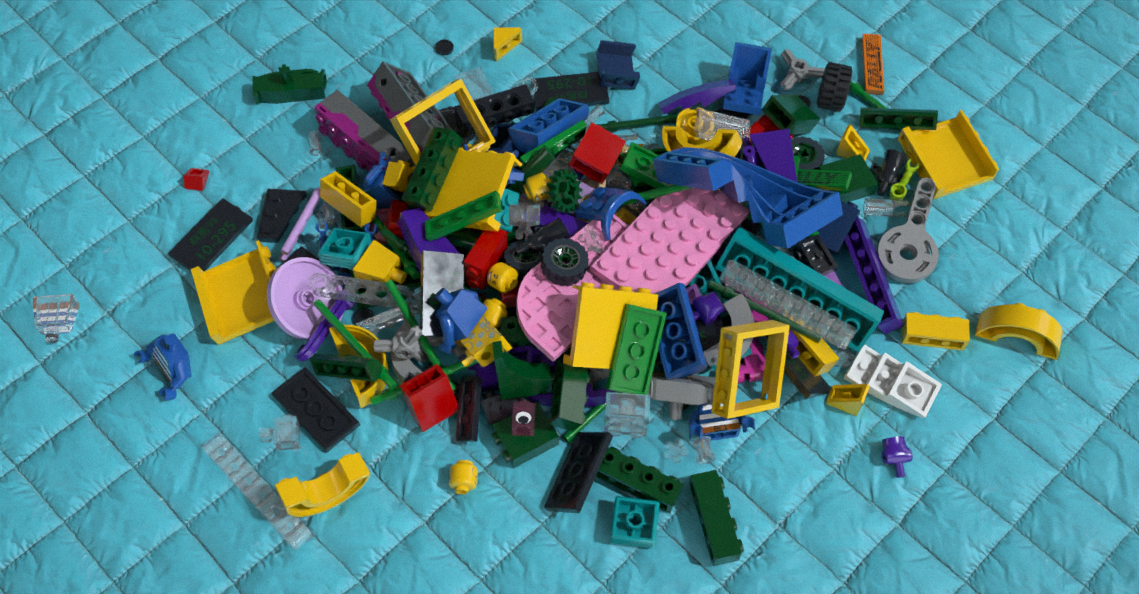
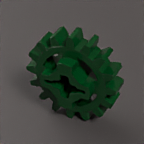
M559 169V171H554V175L549 176L551 182L546 184L549 187V190L546 191V194H549L547 201L552 202L551 208H556V212L570 213V211H575V206H579L578 199H582L581 195H579V192L582 191V188L579 187L581 180H576L578 175L573 174V170Z

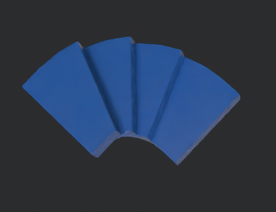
M682 147L668 151L653 159L658 182L709 191L720 189L738 203L748 200L753 223L762 222L767 245L788 249L843 215L839 192L803 185L725 153L705 148Z

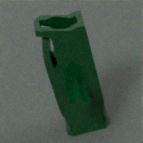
M282 64V67L278 68L279 72H271L258 77L252 76L253 96L256 104H280L326 98L327 76L325 69H321L319 73L313 69L290 70L289 66L286 67V64Z

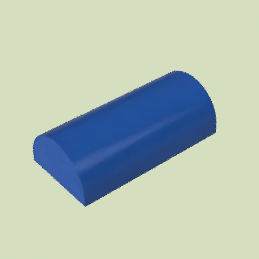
M559 98L508 128L509 135L512 137L514 145L520 151L528 153L578 122L585 121L589 115L588 104Z
M677 283L656 293L658 294L657 311L667 313L659 344V352L666 379L688 377L702 372L708 367L685 284Z

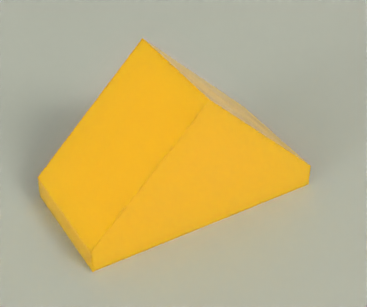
M494 28V60L498 61L522 42L521 28Z
M847 125L836 155L848 158L861 154L866 161L870 149L852 125Z
M868 384L833 385L826 403L857 416L870 386Z

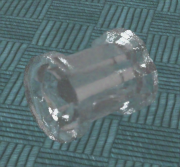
M703 436L702 439H699V437L695 438L692 442V445L696 448V462L698 464H707L715 460V454L711 451V438L709 436Z

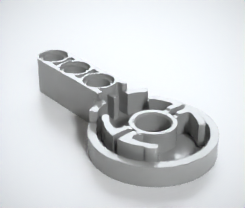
M923 178L918 182L913 193L905 224L888 230L882 236L877 246L876 253L884 273L898 282H920L933 272L938 262V247L934 239L925 230L936 188L935 182L930 178ZM909 251L913 255V260L902 258L899 252Z

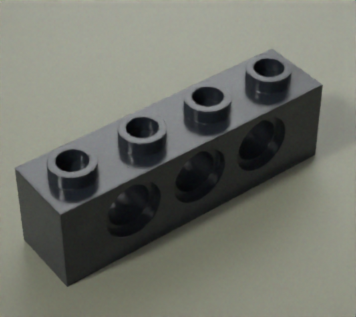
M526 84L473 100L488 128L500 123L510 122L522 116H529L534 113L535 101ZM461 105L455 106V119L462 134L475 133Z

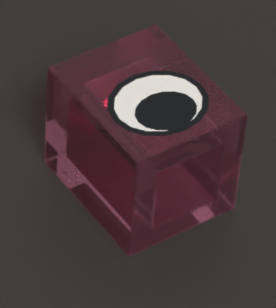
M525 400L513 402L512 435L534 436L535 403Z

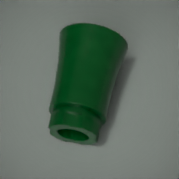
M461 228L445 235V237L457 251L468 255L483 232Z

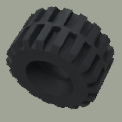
M828 62L822 76L817 97L818 108L835 112L842 111L851 84L852 66Z

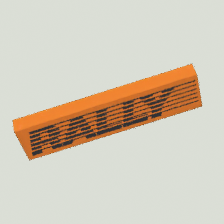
M863 34L864 91L868 94L883 95L884 76L881 35Z

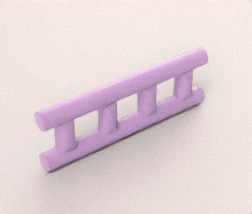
M319 187L315 188L281 249V254L278 258L280 262L284 263L288 259L319 203Z

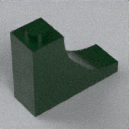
M501 341L493 342L501 400L553 393L552 384H554L555 373L550 371L549 363L521 361L510 355L504 349Z

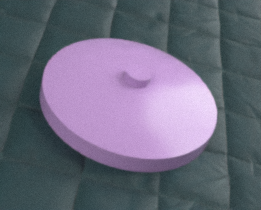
M300 257L283 263L274 271L267 287V303L273 319L284 332L297 339L308 340L324 318L313 305L314 302L320 299L330 310L336 302L334 300L335 295L339 291L342 292L343 288L337 276L328 266L320 264V261L313 258Z

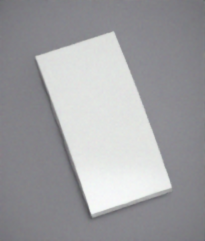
M864 345L860 352L856 354L843 378L852 384H868L870 386L868 393L923 419L926 417L942 386L941 383L906 361L902 364L887 353L880 355L867 345Z

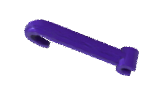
M345 289L342 292L339 291L334 297L336 302L330 308V311L339 320L345 310H349L355 304L356 299ZM325 317L306 344H302L295 353L294 358L297 361L303 362L312 357L330 333L329 328L333 326Z

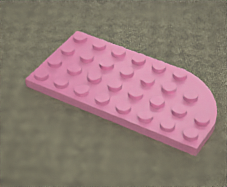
M691 188L656 197L591 266L590 271L609 285H614L615 289H619V286L632 287V291H638V287L651 289L650 293L656 294L677 283H683L686 287L748 217L750 210L719 189L709 191Z
M615 214L611 221V239L609 241H606L603 237L601 221L595 220L591 221L570 238L585 247L589 258L586 274L577 284L560 286L547 280L546 276L542 273L540 262L527 273L520 285L516 309L521 329L529 341L552 361L556 360L572 346L578 289H574L572 286H581V282L594 283V287L600 288V284H608L592 273L590 269L597 259L629 227Z

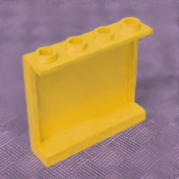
M959 110L955 118L937 123L936 130L911 131L910 127H906L901 130L897 139L909 160L911 159L913 167L920 163L917 171L920 179L930 178L935 182L936 188L933 200L991 181L999 171L998 165L989 154L988 148L984 146L978 132L974 130L969 118L962 110Z
M459 148L432 211H424V213L431 219L494 191L500 194L501 199L512 167H521L522 163L510 152L502 154L494 151L481 152L476 149L466 151ZM494 214L465 228L498 232L501 224L494 219Z
M259 240L256 241L257 249L203 272L199 266L191 269L209 335L218 345L275 321L267 303V287L276 268L269 260L271 257L269 248L263 246Z
M581 282V286L573 285L572 288L578 289L571 354H564L563 363L573 367L610 369L626 303L657 310L658 294L650 293L651 289L638 287V291H632V287L619 286V289H613L614 285L600 284V288L594 287V283Z

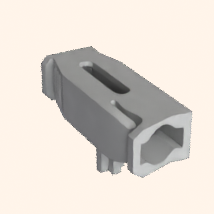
M653 371L648 395L645 398L670 402L669 418L681 420L683 403L692 405L706 403L712 406L715 377L691 375L679 379H666L664 371Z

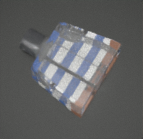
M74 294L33 297L34 324L42 335H46V342L57 343L59 341V334L72 331L80 305Z

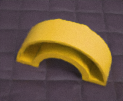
M663 126L662 140L667 151L682 147L705 148L735 157L742 145V140L737 130L718 129L715 136L708 142L693 145L688 143V138L682 127Z
M1022 303L988 307L979 315L975 336L994 342L1003 337L1022 338L1035 345L1037 355L1057 360L1063 330L1057 320L1047 314L1045 310L1028 307Z
M344 325L374 359L380 361L389 374L385 352H374L373 343L379 339L365 328L355 325ZM334 327L329 328L339 355L360 357ZM378 379L375 382L350 380L360 408L371 404L370 398L382 393L386 386L382 380Z
M357 452L344 455L329 472L321 474L316 479L299 481L297 476L291 479L285 478L275 484V489L289 515L306 517L329 510L353 496L367 482L370 472L360 453Z

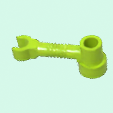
M911 159L908 160L906 171L900 182L891 187L889 200L892 204H899L904 199L907 192L906 185L913 173L918 171L920 163L916 167H911Z

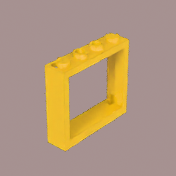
M462 79L453 80L390 119L415 165L418 163L421 152L404 123L452 93L455 94L480 139L479 142L469 147L468 151L476 149L486 152L490 145L496 142Z
M769 320L721 328L711 413L730 419L779 408L790 325ZM768 335L761 398L735 403L743 339Z

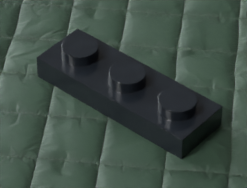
M461 377L456 442H477L482 377Z

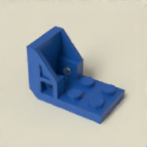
M735 42L728 80L733 81L736 89L725 95L723 109L760 115L772 48Z

